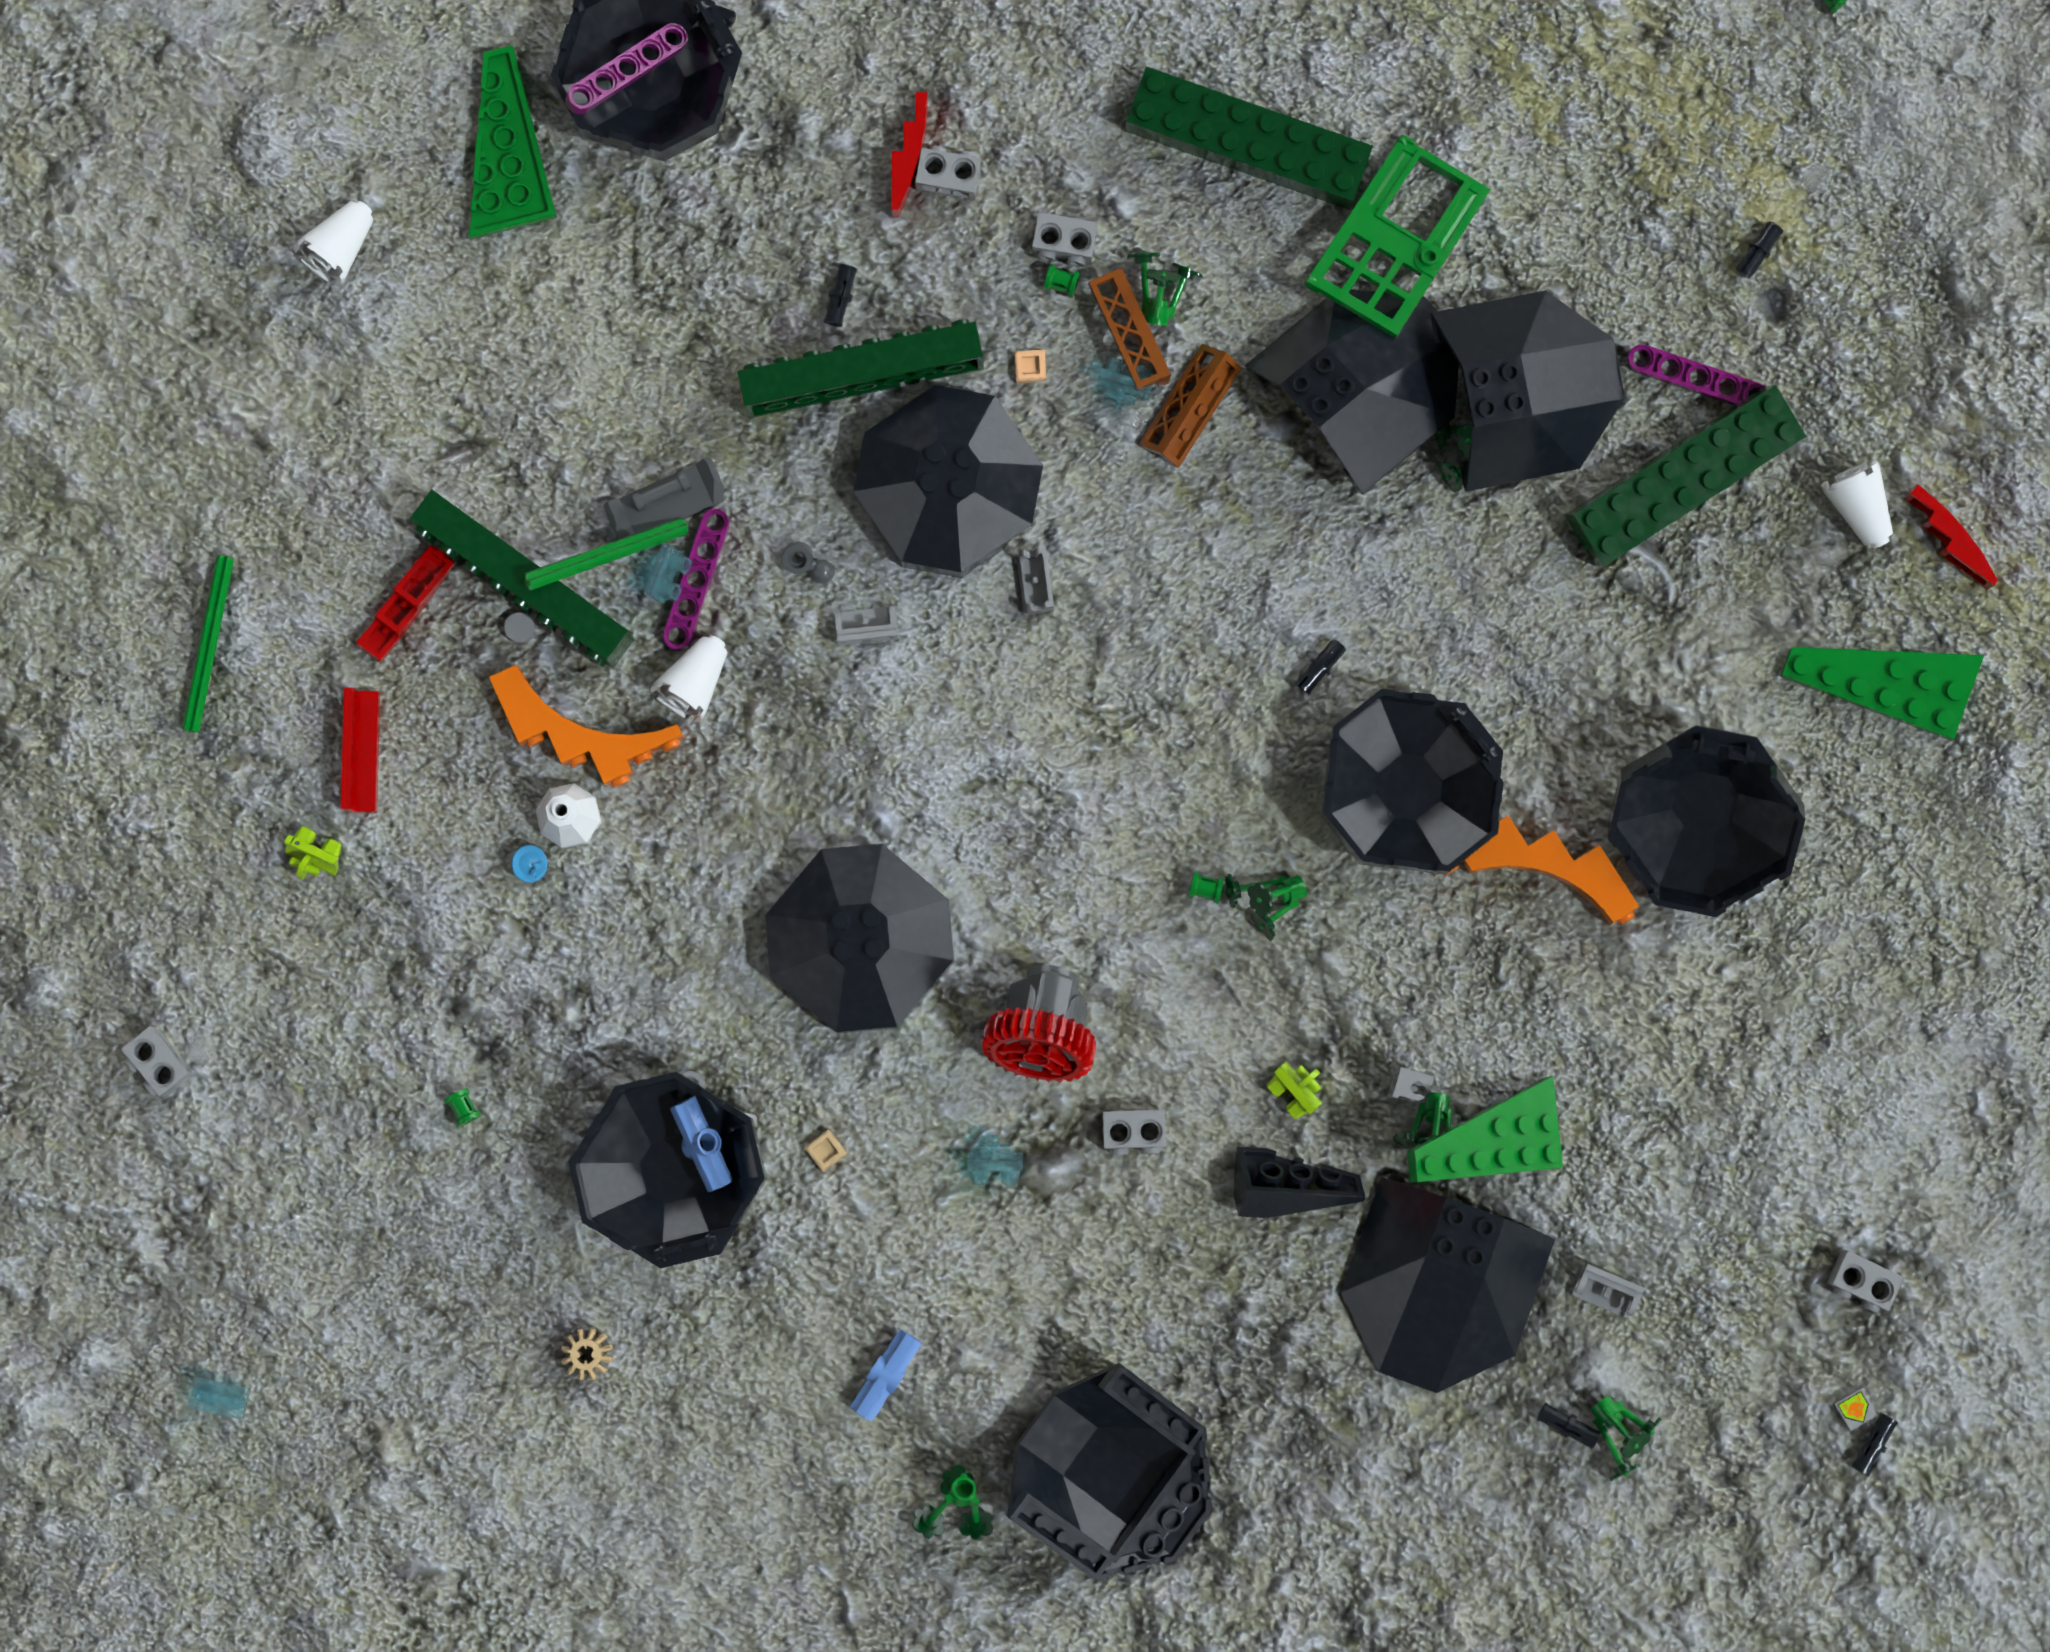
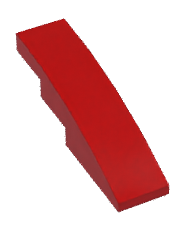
M915 92L916 121L904 122V151H892L893 218H899L917 175L921 149L924 147L927 130V92Z
M1919 484L1914 486L1904 499L1928 516L1921 527L1945 544L1939 555L1986 590L1993 587L1998 582V579L1984 554L1966 529L1937 499Z
M430 545L395 586L392 596L377 612L375 620L358 639L356 646L381 664L433 597L455 565V561L433 545Z

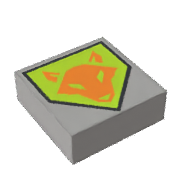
M1861 1388L1833 1403L1848 1431L1854 1430L1877 1416Z

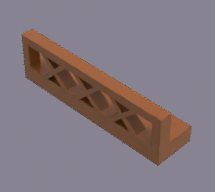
M1117 269L1089 281L1088 285L1137 391L1155 383L1158 388L1168 384L1171 373L1123 269ZM1110 282L1116 295L1114 300L1102 296L1098 286ZM1106 304L1111 305L1110 311L1108 310ZM1115 307L1123 310L1128 321L1126 327L1113 321L1111 316ZM1118 330L1124 332L1123 335H1122V338H1121V336H1120ZM1127 334L1135 336L1140 347L1139 353L1126 349L1124 341ZM1130 357L1136 359L1134 365ZM1139 361L1148 364L1153 376L1140 380L1136 371Z
M1202 344L1139 445L1146 450L1159 454L1170 465L1179 468L1242 367L1227 352ZM1207 355L1213 356L1209 365L1201 368ZM1196 381L1194 389L1186 393L1185 390L1188 385ZM1180 406L1177 416L1170 419L1169 415L1173 409ZM1164 431L1165 435L1158 445L1153 444L1152 442L1157 434Z

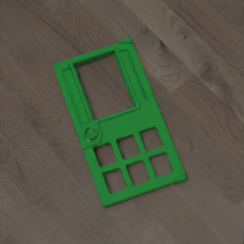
M1400 135L1396 145L1313 272L1306 278L1304 285L1317 294L1318 292L1396 338L1491 189L1419 147L1409 137ZM1417 161L1461 186L1427 241L1422 240L1382 216ZM1351 236L1369 245L1359 263L1341 253V250ZM1376 251L1395 261L1384 278L1366 268ZM1335 261L1353 272L1342 289L1324 279V276ZM1401 266L1420 276L1410 293L1391 283ZM1359 277L1378 287L1368 304L1349 294ZM1384 292L1403 302L1393 319L1374 309Z

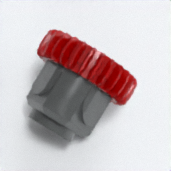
M1036 965L1028 969L1026 978L1010 984L1005 1011H998L996 1014L991 1015L985 1025L982 1049L988 1060L995 1062L996 1067H1003L1005 1072L1012 1071L1015 1076L1022 1075L1026 1079L1034 1078L1037 1082L1039 1079L1046 1080L1048 1083L1051 1080L1061 1083L1063 1079L1070 1082L1073 1078L1078 1080L1081 1076L1087 1075L1094 1062L1096 1042L1091 1031L1084 1029L1087 1003L1078 990V977L1062 967Z

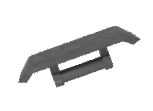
M705 458L691 467L621 498L606 502L604 509L615 534L622 539L678 518L685 520L718 505L723 501L724 485L712 459Z

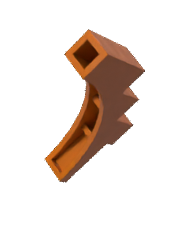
M517 664L489 677L515 737L521 746L527 745L528 748L537 746L545 741L544 736L549 735L561 764L564 767L570 765L571 768L586 763L588 761L586 757L591 755L601 779L607 787L612 785L615 789L630 782L629 777L635 775L630 763L635 762L636 765L643 764L653 758L652 753L661 749L664 752L674 750L681 746L679 741L685 739L678 724L655 732L634 735L609 734L582 727L562 717L545 704L532 689Z

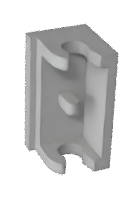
M1039 547L1036 551L1032 552L1020 551L1019 555H1016L1024 615L1053 612L1054 602L1046 547Z
M895 606L835 612L837 642L839 646L899 639Z
M1399 1067L1395 1069L1387 1099H1401L1408 1102L1423 1100L1424 1096L1413 1092L1418 1090L1417 1086L1426 1087V1085H1432L1434 1077Z
M1583 1263L1571 1295L1629 1319L1630 1316L1634 1315L1645 1288Z

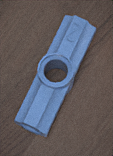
M689 1097L670 1107L671 1113L683 1137L682 1151L686 1157L694 1161L707 1192L714 1191L731 1183L733 1180L720 1152V1136L715 1130L709 1128L696 1097Z
M900 1329L889 1344L884 1355H880L866 1377V1383L850 1408L872 1422L883 1407L889 1394H893L906 1374L905 1369L920 1348L922 1342Z

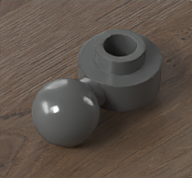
M796 541L785 547L782 562L786 570L794 574L810 571L813 580L821 584L832 580L834 576L833 565L827 560H813V552L806 543ZM800 552L803 554V557L796 559L793 557V554Z

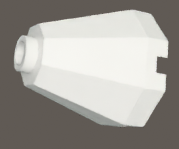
M575 783L549 788L536 808L540 834L563 849L587 844L592 838L594 831L601 824L597 798ZM567 808V813L563 816H560V814L563 813L564 809Z

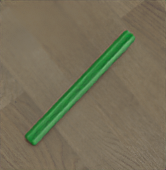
M683 518L669 521L526 572L523 578L524 583L529 590L545 586L687 534L688 526Z
M218 555L215 561L182 729L187 732L198 733L200 731L234 562L229 556Z

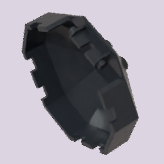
M574 0L572 5L573 12L569 24H566L560 43V53L550 75L564 104L566 94L575 83L670 23L681 25L688 37L685 46L678 54L587 113L575 114L567 108L583 138L665 162L718 133L742 57V51L714 1ZM673 32L665 34V39L669 44H680V38L677 34ZM645 47L642 49V54L646 59H657V53L653 48ZM622 62L619 64V69L623 74H634V68L630 63ZM596 78V84L600 89H611V83L607 78ZM581 92L572 94L576 104L586 105L588 103L585 94Z
M934 385L864 433L853 494L903 568L963 578L981 563L990 560L1002 552L1006 542L1032 525L1043 464L994 395Z
M1380 689L1333 726L1331 730L1321 817L1360 865L1446 875L1498 834L1499 811L1504 781L1501 779L1503 750L1465 703L1438 700L1433 694L1405 693L1391 689Z
M1695 725L1621 768L1608 821V840L1614 848H1618L1625 858V864L1635 878L1645 886L1648 896L1655 905L1717 917L1726 912V907L1739 900L1744 902L1764 891L1765 885L1776 879L1781 881L1791 875L1806 820L1805 806L1758 737Z
M883 844L821 849L765 914L770 977L838 1034L899 1029L907 1017L954 964L949 899Z
M679 1072L615 1086L604 1107L587 1130L581 1144L568 1161L582 1223L606 1236L625 1250L633 1251L660 1269L721 1254L767 1180L754 1119ZM693 1096L696 1097L709 1128L715 1130L720 1136V1152L733 1179L731 1183L711 1192H707L694 1161L683 1153L681 1147L683 1137L670 1110L672 1105Z

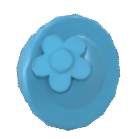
M525 845L516 850L511 862L515 876L521 881L528 883L541 879L547 870L548 864L544 852L533 845Z

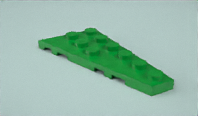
M510 45L483 52L481 101L478 113L479 125L473 174V199L471 200V223L468 236L470 240L557 218L514 47Z
M1792 647L1789 650L1780 677L1952 741L1958 730L1984 655Z
M1553 1076L1542 1078L1531 1087L1518 1091V1094L1490 1106L1470 1117L1466 1122L1457 1124L1440 1136L1433 1137L1407 1151L1410 1183L1563 1168Z

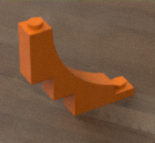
M1509 815L1499 821V829L1496 836L1461 862L1468 874L1494 869H1519L1549 876L1566 884L1585 897L1601 913L1609 925L1616 921L1620 926L1635 917L1633 911L1639 908L1638 903L1600 845L1575 861L1554 830L1528 846ZM1459 865L1443 876L1446 877L1447 875L1451 874L1452 872L1460 868Z

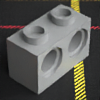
M929 146V149L922 148L915 182L916 190L975 200L981 171V158L976 157L975 153L969 151H959L958 154L947 152V149L940 146ZM932 163L942 166V170L938 174H930L926 168ZM961 168H967L972 172V175L967 179H960L956 176V172Z
M1039 212L1032 254L1038 255L1037 258L1044 261H1055V258L1067 260V263L1072 266L1083 267L1085 263L1091 264L1098 222ZM1046 233H1054L1058 240L1054 244H1046L1041 238ZM1076 238H1083L1088 245L1084 249L1078 250L1071 245V242Z
M149 1026L121 1049L126 1055L123 1059L124 1062L134 1073L137 1071L141 1073L145 1078V1081L142 1082L143 1085L153 1096L157 1094L159 1097L169 1096L195 1074L157 1027ZM148 1043L152 1047V1055L148 1060L144 1061L140 1056V1049L144 1044ZM164 1067H168L172 1073L170 1081L166 1084H163L159 1079V1073Z
M1165 1110L1102 1112L1104 1149H1110V1155L1129 1154L1128 1148H1141V1154L1159 1153V1147H1166ZM1146 1123H1152L1158 1129V1136L1153 1141H1146L1141 1136V1128ZM1121 1124L1126 1127L1128 1135L1124 1141L1116 1142L1111 1138L1110 1129L1113 1125Z
M1841 1250L1826 1284L1834 1287L1832 1293L1847 1300H1850L1851 1296L1862 1300L1861 1307L1878 1314L1879 1310H1890L1904 1277L1850 1251ZM1848 1268H1852L1856 1272V1281L1852 1285H1847L1843 1279V1274ZM1879 1281L1884 1286V1294L1881 1298L1876 1299L1872 1295L1871 1288L1875 1282Z

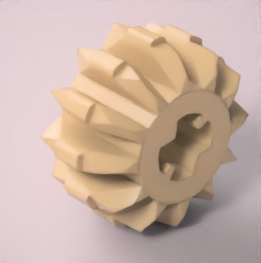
M581 1328L577 1330L579 1341L574 1336L568 1335L567 1340L573 1346L561 1347L562 1352L570 1353V1357L563 1358L561 1362L562 1364L572 1362L573 1365L567 1371L569 1375L580 1369L578 1379L584 1380L588 1370L591 1380L597 1379L595 1368L605 1374L608 1369L601 1362H613V1357L604 1355L605 1351L613 1349V1345L608 1344L604 1347L601 1345L607 1338L606 1334L600 1335L595 1340V1328L589 1330L587 1338L585 1331ZM583 1346L584 1349L591 1347L594 1350L591 1353V1356L594 1358L592 1362H590V1359L585 1360V1362L581 1359L583 1356L581 1351Z

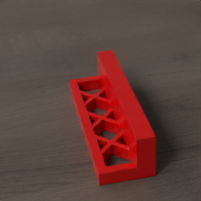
M344 688L341 810L347 813H377L380 730L379 691H357L354 688Z

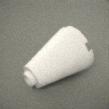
M354 201L348 202L298 239L293 245V250L295 253L298 250L302 252L304 256L300 260L316 275L326 281L332 277L336 279L335 285L342 284L373 223L372 210L361 201L357 203Z
M1872 461V465L1869 468L1867 463L1850 468L1834 476L1836 482L1832 485H1829L1828 481L1821 485L1825 495L1865 546L1871 545L1872 548H1877L1890 541L1888 537L1893 534L1878 461Z
M710 635L709 638L701 637L653 683L650 691L652 693L657 691L659 695L656 699L677 715L685 718L687 714L695 716L692 721L701 722L706 715L727 656V651L724 648L725 643L713 635Z

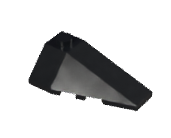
M1238 1146L1236 1148L1233 1195L1238 1216L1271 1218L1358 1203L1365 1200L1364 1189L1358 1174L1326 1165L1320 1168L1303 1164L1304 1159L1294 1156L1293 1160L1275 1156L1276 1151L1267 1148Z

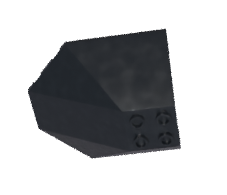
M1354 290L1349 292V294L1368 304L1375 291ZM1384 292L1374 309L1393 319L1403 302ZM1424 296L1396 338L1327 297L1245 365L1246 369L1264 389L1271 383L1281 387L1319 428L1344 466L1343 474L1362 495L1455 418L1459 364L1446 341L1435 343L1430 313L1437 312V310Z
M1546 290L1431 312L1430 317L1435 343L1446 341L1461 367L1472 421L1468 461L1459 462L1464 491L1468 492L1580 469L1625 399L1614 339Z
M1380 1177L1340 1293L1377 1371L1438 1393L1516 1355L1555 1239L1508 1219L1450 1198Z
M1114 1364L1053 1392L1017 1441L1007 1517L1095 1581L1108 1579V1575L1120 1572L1127 1574L1147 1569L1148 1565L1159 1562L1164 1564L1174 1562L1212 1511L1211 1498L1208 1496V1482L1210 1481L1209 1458L1206 1456L1205 1451L1207 1430L1122 1364Z

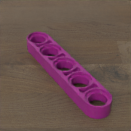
M676 23L665 25L575 83L565 97L567 108L575 114L587 113L678 54L688 39L685 29ZM668 32L677 34L680 38V44H669L665 39V34ZM645 47L653 48L657 53V59H646L642 54V49ZM622 62L630 63L634 68V74H623L619 69V64ZM596 78H607L611 83V89H600L596 84ZM575 92L585 94L588 103L586 105L576 104L572 94Z
M1637 345L1627 355V365L1635 373L1734 406L1745 400L1750 390H1760L1765 387L1761 383L1648 345ZM1644 351L1649 356L1647 366L1638 367L1633 362L1635 352ZM1668 360L1675 362L1678 367L1677 374L1672 377L1664 375L1661 369L1663 362ZM1695 370L1704 372L1706 383L1703 386L1692 384L1690 380L1691 372ZM1722 380L1733 382L1735 392L1732 395L1725 396L1721 394L1719 383Z
M710 509L702 517L664 629V642L674 651L685 650L692 641L730 528L729 518L721 509ZM719 515L723 517L725 522L721 530L712 531L708 528L707 523L711 516ZM705 543L711 544L715 548L713 557L707 560L698 556L699 547ZM693 572H701L705 576V583L699 588H693L688 583V578ZM685 600L694 602L696 606L695 612L691 616L681 615L678 610L681 602ZM677 628L684 630L686 633V639L680 645H674L669 640L670 632Z

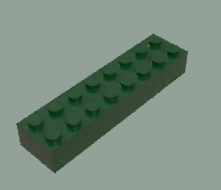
M1147 66L1127 117L1125 132L1347 210H1351L1373 148L1370 144Z
M961 319L952 322L950 327L939 328L938 325L928 326L921 329V333L912 335L907 331L893 334L892 339L880 341V338H870L862 341V345L850 347V344L837 345L832 348L833 351L821 353L820 350L808 351L802 354V358L791 360L789 356L774 359L773 364L761 366V363L747 364L743 366V370L737 371L747 415L750 419L893 389L901 386V382L911 385L919 383L921 378H925V381H931L983 370V353L976 321L969 322L968 319Z
M1776 385L1765 386L1564 516L1595 566H1606L1807 436Z
M430 490L410 517L411 521L416 525L413 530L431 545L437 541L439 543L438 548L456 563L462 559L464 561L462 565L471 574L480 580L484 576L489 579L487 583L491 585L492 589L505 598L508 594L512 595L513 598L511 600L516 603L517 607L528 615H531L533 611L537 613L536 618L542 625L554 633L557 629L562 631L561 636L577 650L583 646L587 649L585 654L602 668L606 664L614 668L635 640L626 628L560 581L529 590L523 580L524 574L540 567L434 490Z

